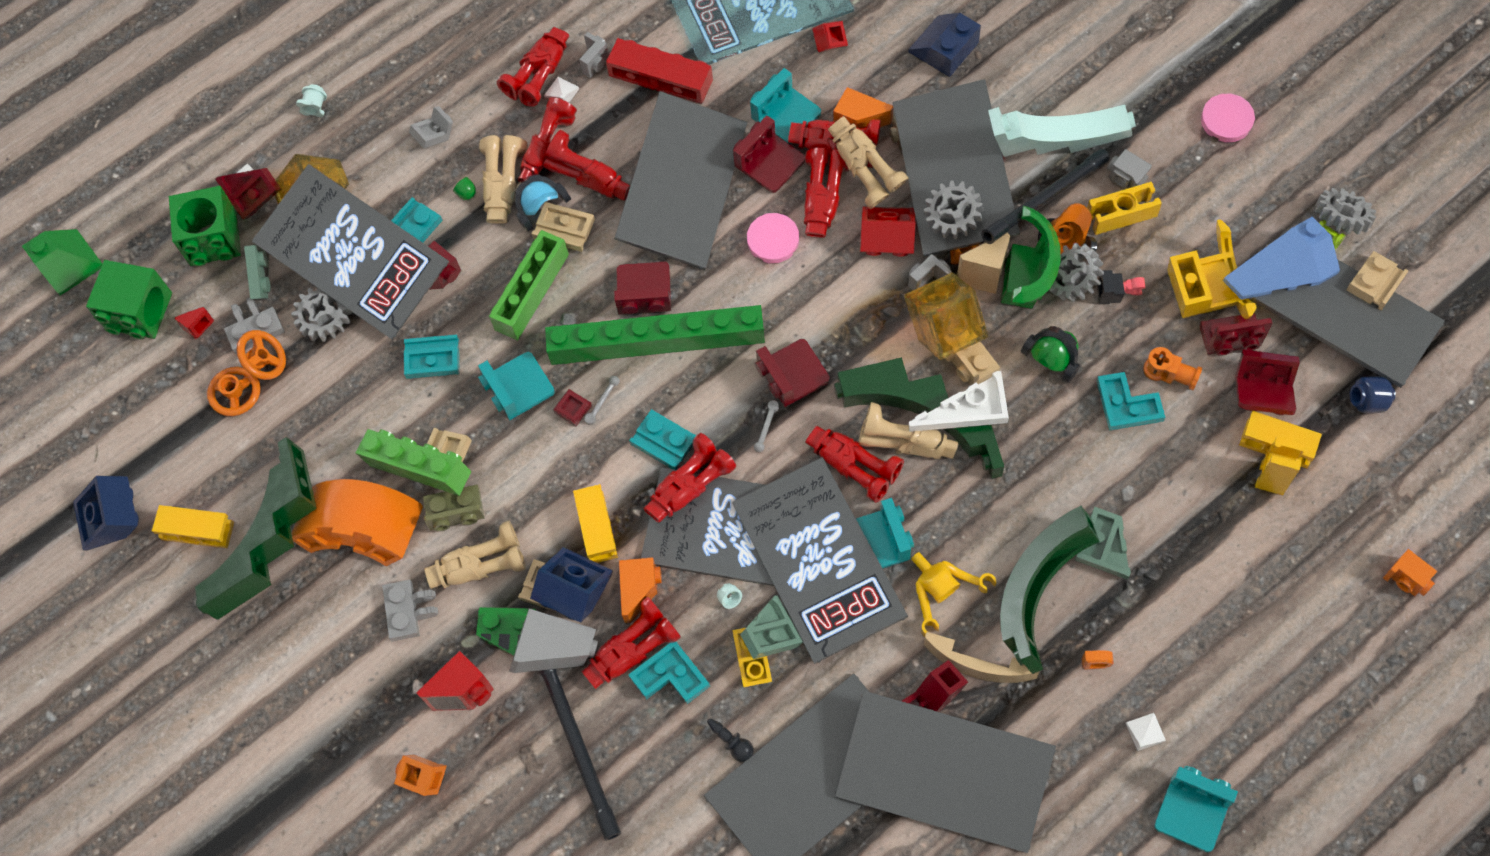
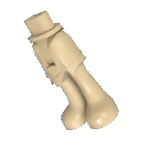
M844 116L828 128L834 137L832 141L836 143L838 152L847 164L849 171L852 172L854 178L857 175L868 191L865 203L869 209L884 201L890 194L867 168L868 161L881 176L890 193L895 192L909 179L903 171H894L882 159L876 150V146L866 134L857 129L855 124L850 125Z
M491 135L482 138L479 145L480 152L486 158V172L482 171L484 211L487 213L486 221L488 223H507V215L511 213V207L514 203V190L517 186L515 181L516 159L525 154L528 149V143L516 136H503V171L501 175L498 172V160L502 152V141L498 136Z
M872 402L869 405L858 441L859 445L864 447L894 448L897 454L904 453L927 458L933 457V459H940L941 456L953 459L958 447L957 441L947 439L946 434H943L941 437V433L936 429L909 432V425H901L884 420L882 418L881 406Z
M510 520L500 525L499 535L496 538L482 544L458 548L445 554L441 561L439 559L435 560V565L424 568L429 587L432 589L442 585L444 588H447L450 585H460L470 581L481 580L482 578H489L487 574L507 569L515 572L526 570L525 560L519 548L520 544ZM507 551L504 555L484 562L480 561L482 557Z

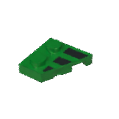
M479 607L477 637L514 656L529 609Z

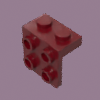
M767 115L761 122H756L752 126L750 133L744 139H740L733 148L735 167L771 193H776L805 163L804 154L776 135L775 121Z
M667 262L622 264L617 267V291H614V298L618 315L671 311L670 267Z
M799 339L773 354H770L766 346L756 351L757 362H755V367L761 377H766L771 393L776 399H780L784 407L823 387L830 381L829 374L805 339Z
M1242 349L1235 374L1238 406L1248 411H1263L1276 415H1294L1296 412V402L1293 384L1300 364L1299 357Z

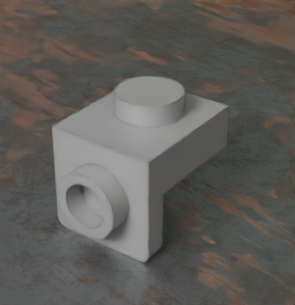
M587 32L584 35L588 50L579 60L582 73L591 78L596 72L602 70L609 54L605 40L598 35L594 36Z
M437 106L433 108L431 118L411 124L409 133L423 148H427L449 140L453 121L448 114Z
M931 254L922 264L918 262L909 271L908 287L917 293L933 277L947 285L951 277L950 267L944 260H938Z

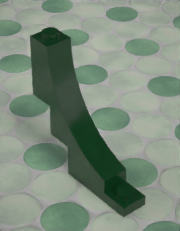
M902 357L838 372V382L834 383L837 399L842 398L844 408L870 405L872 402L921 414L924 411L929 413L939 407L942 401L948 399L941 374L909 381ZM992 425L944 429L960 444L969 457L981 455L984 471L989 470L991 479L1002 477L1004 463Z
M287 437L278 442L280 463L269 471L268 484L262 504L247 534L229 558L207 579L195 587L198 609L203 614H208L216 620H219L271 586L267 564L294 547L290 526L317 509L304 450Z

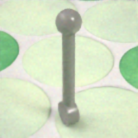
M617 376L610 377V384L591 413L585 415L584 420L588 425L595 423L597 412L613 387L619 384L620 379Z
M775 400L768 403L769 412L759 441L754 445L756 452H762L765 449L763 443L774 412L779 409V404Z

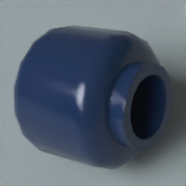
M1384 377L1360 378L1350 390L1351 403L1362 413L1385 412L1395 400V390Z

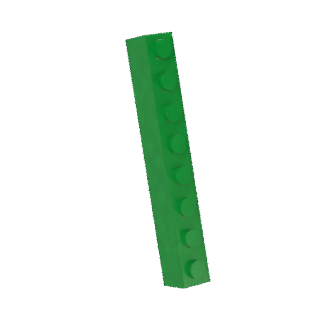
M761 305L545 327L546 351L551 365L765 343Z

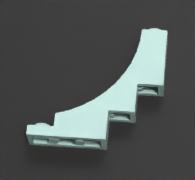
M1125 105L1067 116H1034L1018 111L1002 115L999 107L988 110L995 139L1004 157L1031 149H1036L1037 155L1065 147H1069L1070 152L1073 153L1131 137V128L1136 127L1133 112L1127 113Z

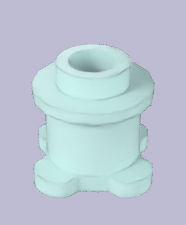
M311 84L303 87V98L296 102V106L300 108L299 112L305 116L323 117L325 112L321 110L323 101L327 99V94L318 85Z

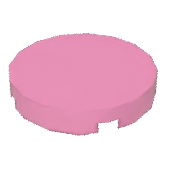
M1219 94L1212 97L1205 104L1201 115L1202 127L1211 137L1219 138L1218 141L1236 142L1244 139L1252 129L1255 120L1254 110L1250 103L1241 96L1234 94Z
M779 213L762 215L754 220L748 229V248L753 256L762 259L763 262L781 263L788 260L796 248H798L799 230L795 222L785 215Z

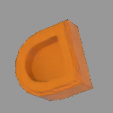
M1106 650L1085 651L1081 658L1082 669L1084 670L1103 669L1114 664L1113 653Z

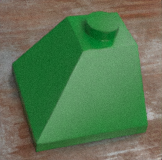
M77 229L44 231L22 245L33 263L60 296L100 270L103 264Z

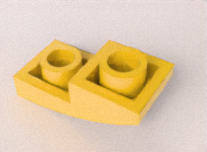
M746 628L732 630L743 687L772 682L767 656L753 660L740 635Z

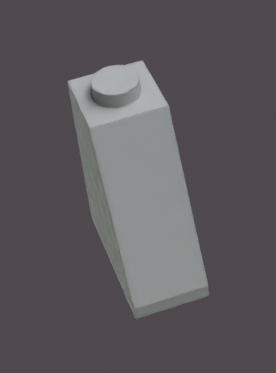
M529 609L509 672L521 673L584 666L588 656L593 658L598 641L593 640L596 629Z

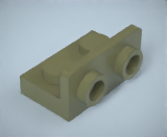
M478 484L464 487L460 496L446 491L423 496L426 512L424 520L430 531H445L453 525H472L480 519H485Z

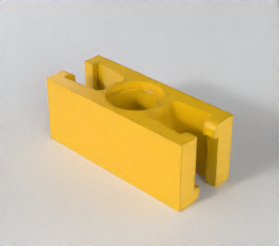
M1148 182L1089 200L1087 209L1091 213L1092 220L1095 217L1093 225L1094 234L1098 235L1158 217L1162 205L1160 199L1155 198L1153 202H1149L1152 194L1155 193L1153 183ZM1144 200L1148 202L1144 204H1138L1139 202ZM1119 207H1125L1128 210H1122ZM1103 213H1109L1108 215H1105L1103 217H1101L1100 215Z
M1252 411L1246 422L1239 446L1266 455L1277 436L1303 443L1306 446L1299 460H1301V467L1308 469L1310 462L1315 458L1322 434Z
M1277 436L1261 462L1259 470H1262L1256 481L1255 488L1283 496L1300 470L1301 460L1299 458L1304 453L1306 444Z
M601 485L574 490L575 503L588 558L596 563L618 558Z
M159 505L152 532L158 534V537L164 541L228 549L234 521L229 520L226 513Z

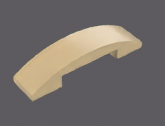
M926 632L924 646L943 663L949 660L959 672L965 675L991 682L1018 683L1037 679L1039 672L1032 674L1025 665L1020 666L1016 658L1013 657L1009 668L954 652L952 650L955 640Z

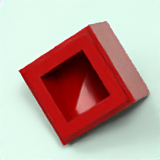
M843 21L823 23L812 28L818 52L848 46Z
M204 307L174 318L180 327L195 339H198L214 322V319Z

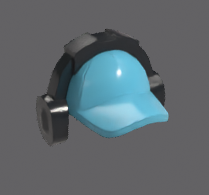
M533 174L527 176L524 181L519 182L514 190V203L517 210L515 215L520 224L527 231H530L533 226L526 215H535L544 202L558 198V194L565 203L569 202L571 197L561 183H555L547 177Z

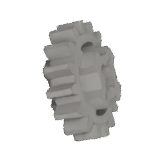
M950 181L949 187H945L941 183L939 192L931 191L933 199L926 198L927 208L924 209L925 217H927L928 226H933L935 234L942 231V236L945 239L949 233L953 234L954 239L958 238V233L960 232L966 237L968 236L967 229L976 230L975 221H982L980 212L984 211L983 204L980 203V194H975L973 186L966 189L965 182L963 181L959 186H955L954 181Z
M1331 188L1330 192L1324 190L1315 205L1317 206L1315 212L1320 214L1319 219L1326 220L1327 226H1336V231L1343 229L1347 234H1350L1351 231H1354L1357 235H1360L1361 231L1366 233L1376 219V216H1374L1376 210L1370 209L1371 203H1366L1363 196L1356 197L1355 192L1352 191L1349 194L1342 188L1339 192L1334 188Z
M1074 243L1072 249L1065 245L1063 246L1064 252L1060 254L1061 262L1058 274L1050 291L1063 301L1068 298L1071 302H1074L1076 296L1084 300L1085 292L1088 291L1093 294L1092 286L1101 284L1097 276L1104 275V272L1099 268L1103 265V262L1098 258L1099 255L1086 244L1080 247L1077 243ZM1083 258L1087 259L1089 265H1086ZM1060 280L1065 284V287L1061 285Z
M318 287L317 291L308 288L309 294L307 296L300 294L299 297L302 301L300 303L294 302L293 305L297 311L291 312L295 319L293 323L304 337L308 335L312 341H315L317 336H319L322 342H324L326 335H330L334 339L336 338L335 332L337 330L340 332L345 331L342 324L350 323L347 315L352 314V311ZM334 302L338 305V310L335 309ZM306 316L309 317L310 324L306 322Z

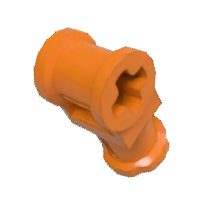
M1157 347L1149 353L1143 371L1146 377L1151 380H1161L1169 384L1174 380L1189 386V390L1193 391L1202 372V367L1194 368L1181 363V357L1172 354L1166 348Z

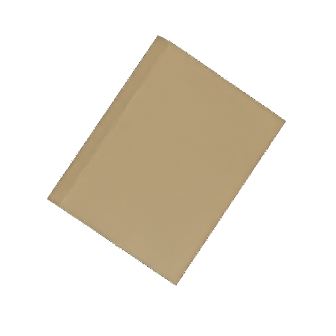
M1008 233L992 244L984 243L960 255L957 274L959 285L994 294L997 293L1007 257L1010 240Z

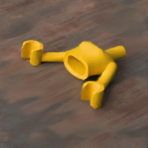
M920 552L911 558L922 571L916 582V591L924 619L921 626L923 637L928 632L925 630L927 626H933L936 631H939L938 622L932 619L926 592L931 594L937 604H939L960 587L961 584L954 577L977 585L982 593L988 592L987 587L983 585L984 581H990L993 586H996V578L990 573L977 577L947 561L931 565Z

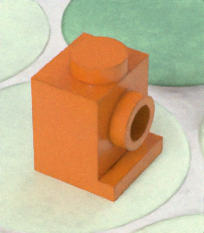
M1407 549L1385 574L1383 579L1388 581L1392 578L1402 591L1411 593L1414 596L1418 593L1424 596L1435 584L1431 578L1436 574L1437 570Z
M414 754L403 755L396 767L394 784L423 796L438 794L447 766Z

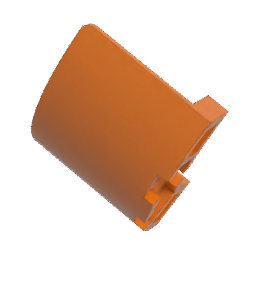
M329 480L312 487L317 509L295 523L291 532L293 542L310 553L324 549H339L340 545L354 547L353 552L370 557L386 567L403 558L423 509L421 503L392 488L361 480Z

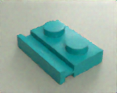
M411 197L391 221L424 243L443 220L441 215Z
M457 334L404 339V376L406 379L460 374L459 337Z
M651 409L629 442L630 445L667 467L677 470L681 461L683 462L692 449L693 439L696 435Z

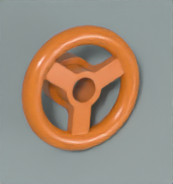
M251 330L244 333L238 340L237 356L240 364L249 374L259 379L271 380L283 372L286 365V356L282 345L274 336L265 331ZM252 339L253 348L245 353L246 343ZM262 339L272 345L277 353V357L269 354L268 350L264 348ZM267 364L276 367L270 372L260 371Z
M229 367L220 371L213 377L207 389V399L214 411L224 416H238L249 411L256 404L260 396V382L258 378L249 374L243 367ZM234 375H243L245 377L239 380ZM252 384L250 398L240 406L239 397L242 395V390ZM216 391L228 397L230 408L223 407L217 402Z

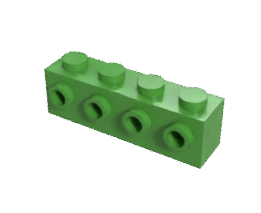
M543 230L539 232L489 315L495 331L517 341L519 340L569 255L564 239Z
M367 429L355 452L370 467L460 496L472 472L462 462V457L454 452L447 451L444 454L432 445L424 444V446H420L412 439L404 436L398 439L390 432L382 429L379 432Z

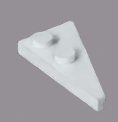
M1001 371L994 372L990 379L978 385L976 382L969 386L966 391L959 392L942 401L939 407L929 413L924 411L917 415L914 420L909 421V432L1008 423L1009 417Z

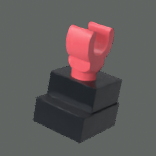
M1102 270L1104 275L1099 276L1098 280L1101 284L1097 285L1099 305L1121 303L1125 293L1142 295V289H1145L1143 277L1123 281L1122 273Z

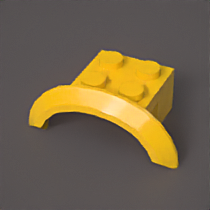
M1219 219L1216 223L1219 254L1199 259L1196 250L1169 258L1167 272L1182 318L1236 306L1244 319H1250L1257 308L1256 304L1249 298L1241 300L1223 281L1224 277L1237 269L1232 248L1231 230Z

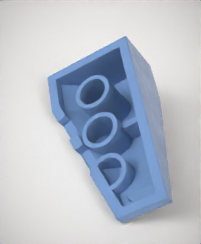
M1311 217L1284 233L1224 277L1223 281L1242 300L1268 295L1274 290L1284 288L1289 291L1296 289L1300 285H1319L1340 272L1331 235Z

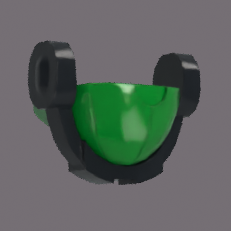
M1056 326L1042 329L1036 335L1031 334L1020 351L1025 356L1031 352L1032 357L1050 370L1063 371L1066 369L1062 378L1066 383H1070L1080 368V364L1077 363L1078 342L1076 337L1072 333L1063 331L1062 328Z

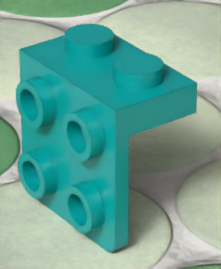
M785 68L778 74H774L769 79L767 85L761 91L755 92L750 100L751 118L756 122H761L766 115L775 121L776 135L790 145L793 144L788 142L791 122L802 124L803 121H807L808 124L809 121L817 120L821 116V108L792 87V73Z
M525 352L493 370L488 360L478 365L482 374L478 377L485 391L489 389L492 391L494 397L491 400L498 412L503 410L509 421L552 397L555 393L552 384L531 352Z
M892 498L881 501L880 511L856 518L882 569L910 560L911 548L914 547L911 533L904 531L901 523L905 521L902 509L899 505H894Z
M1179 766L1172 775L1154 827L1158 832L1204 852H1211L1216 844L1227 810L1235 802L1238 791L1231 789V784L1217 778L1210 780L1201 776L1202 772L1190 766H1184V768Z

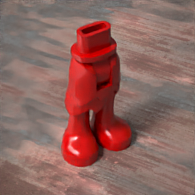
M553 27L549 33H544L519 62L521 68L514 76L502 74L496 81L498 88L512 100L516 101L519 97L521 103L525 106L534 107L538 105L541 99L540 90L547 76L553 74L563 56V51L567 47L566 41L569 38V34L556 27ZM531 73L535 74L530 83H526Z
M551 97L548 100L540 132L538 135H532L530 145L523 156L520 166L522 172L518 182L524 181L527 176L539 174L538 172L542 170L544 161L547 158L545 154L555 129L558 125L571 126L576 119L577 109L572 104L555 97Z
M872 119L866 127L857 128L864 132L875 146L878 145L881 120ZM828 120L809 121L808 124L807 121H803L802 124L791 122L788 142L799 144V148L805 147L809 150L825 148L828 150L829 156H831V151L836 150L837 146L836 143H833L834 137L828 128L835 122ZM868 161L867 167L873 168V166Z
M559 130L549 144L545 154L547 158L544 161L543 167L551 172L576 179V185H583L606 195V197L613 199L616 196L625 201L630 185L622 181L623 177L617 176L616 171L596 159L591 160L573 152L568 148L569 134Z
M813 148L806 152L805 161L811 167L810 183L806 182L804 224L806 225L805 235L810 237L825 238L827 229L831 227V222L837 212L841 176L843 172H849L847 164L837 149L831 151L826 188L822 185V180L828 163V150L825 148Z
M819 426L813 429L805 441L807 445L814 448L816 455H819L821 458L823 457L824 461L836 469L840 475H843L847 480L848 476L865 488L867 490V497L874 503L879 502L886 495L889 484L892 485L896 481L904 465V459L899 456H892L887 461L881 460L862 448L859 442L854 441V439L842 433L833 432L830 429L824 430ZM855 460L860 462L870 470H872L880 477H874L865 472L864 470L860 469L859 467H857L855 465Z
M703 433L697 434L693 439L694 454L678 470L672 471L656 488L655 495L653 494L650 497L651 502L644 507V511L656 522L660 523L666 516L672 517L673 512L681 510L692 500L699 497L700 494L704 493L706 485L719 476L730 474L736 469V463L732 457L722 449L716 451L713 442ZM710 462V464L704 469V471H702L696 478L695 476H693V474L697 472L701 467H703L706 463Z
M648 596L640 603V617L623 632L613 635L597 650L594 656L595 660L590 659L591 664L581 671L595 689L605 681L609 684L612 679L623 675L632 667L641 664V661L648 658L646 654L659 645L670 642L674 643L681 638L677 630L664 618L663 614ZM658 624L655 630L637 645L632 643L644 632Z

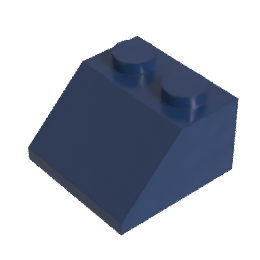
M962 13L938 15L909 48L908 52L950 77L978 45L981 25Z
M95 476L73 501L83 551L125 539L138 526L139 517L134 509L133 489L129 485L128 477Z
M563 547L538 570L530 599L540 603L545 608H551L565 615L570 620H576L581 623L595 608L612 576L613 570Z

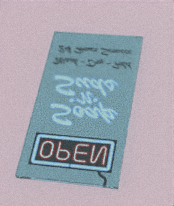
M670 0L698 60L708 65L854 12L850 0Z

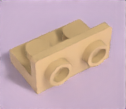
M969 326L952 337L948 334L942 337L941 353L948 362L952 361L957 367V374L963 382H968L970 386L976 382L979 385L992 377L994 372L1000 371V366Z

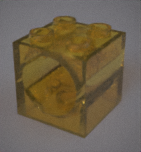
M950 273L904 295L918 341L939 360L989 338L975 290L955 274Z

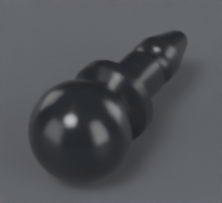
M713 719L707 720L712 732L717 734L723 742H726L724 748L730 750L731 756L736 761L745 762L753 755L754 748L749 740L740 738L738 732L732 735L718 721Z

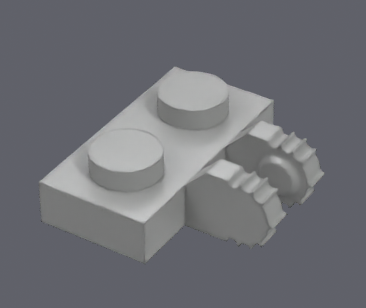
M249 297L246 299L247 305L253 316L244 319L240 306L237 304L231 305L238 322L224 328L235 354H237L238 340L248 331L261 330L274 337L285 333L274 307L260 312L254 299ZM252 339L246 343L245 350L253 347Z
M411 580L382 585L388 634L391 642L420 636L418 620L437 616L438 608L429 606L416 610V604L435 599V591L425 590L414 593Z

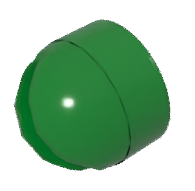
M465 177L455 185L453 192L460 199L469 200L474 197L476 187L468 177Z

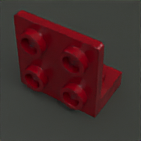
M1253 313L1250 319H1244L1241 315L1201 321L1199 327L1207 355L1217 354L1218 356H1224L1236 350L1258 349L1262 346L1273 323L1271 318L1257 320L1255 313Z

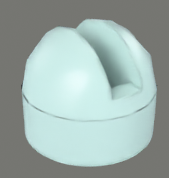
M728 583L724 584L720 590L718 589L717 598L726 609H732L740 603L742 592L735 585Z

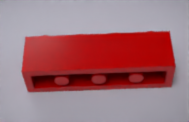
M617 38L606 61L609 77L661 91L699 104L703 103L713 81L711 65L700 60L694 61L684 58L680 54L667 53L656 47L643 46L633 40Z

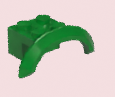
M1023 206L1021 219L1032 223L1042 236L1035 248L1012 244L1005 262L1001 303L1032 309L1037 300H1041L1043 295L1050 290L1057 277L1061 262L1060 244L1057 233L1051 223L1036 210Z

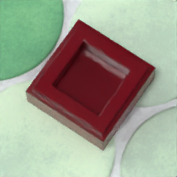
M568 389L553 411L554 414L577 427L592 407V404L587 399Z

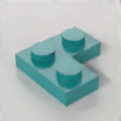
M1125 372L1097 377L1096 382L1109 431L1164 422L1166 417L1159 392L1131 397Z
M670 642L628 674L646 700L669 682L687 704L710 687L709 682L677 642Z

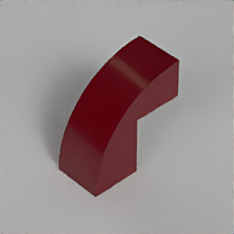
M948 660L930 672L919 688L903 699L902 702L940 712L959 694L968 681Z

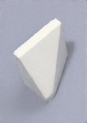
M557 77L544 97L547 99L551 97L560 98L570 103L579 87Z
M1154 713L1126 722L1137 751L1166 741Z

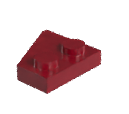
M267 168L215 178L243 220L249 219L281 190V187Z

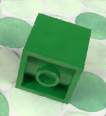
M221 186L168 196L172 242L190 266H202L208 262L227 261L233 257L241 256L237 211ZM213 224L207 230L198 233L205 226Z
M104 260L86 308L92 313L93 318L104 327V330L110 334L119 335L120 333H125L140 340H143L145 337L155 339L171 299L172 291L155 269Z

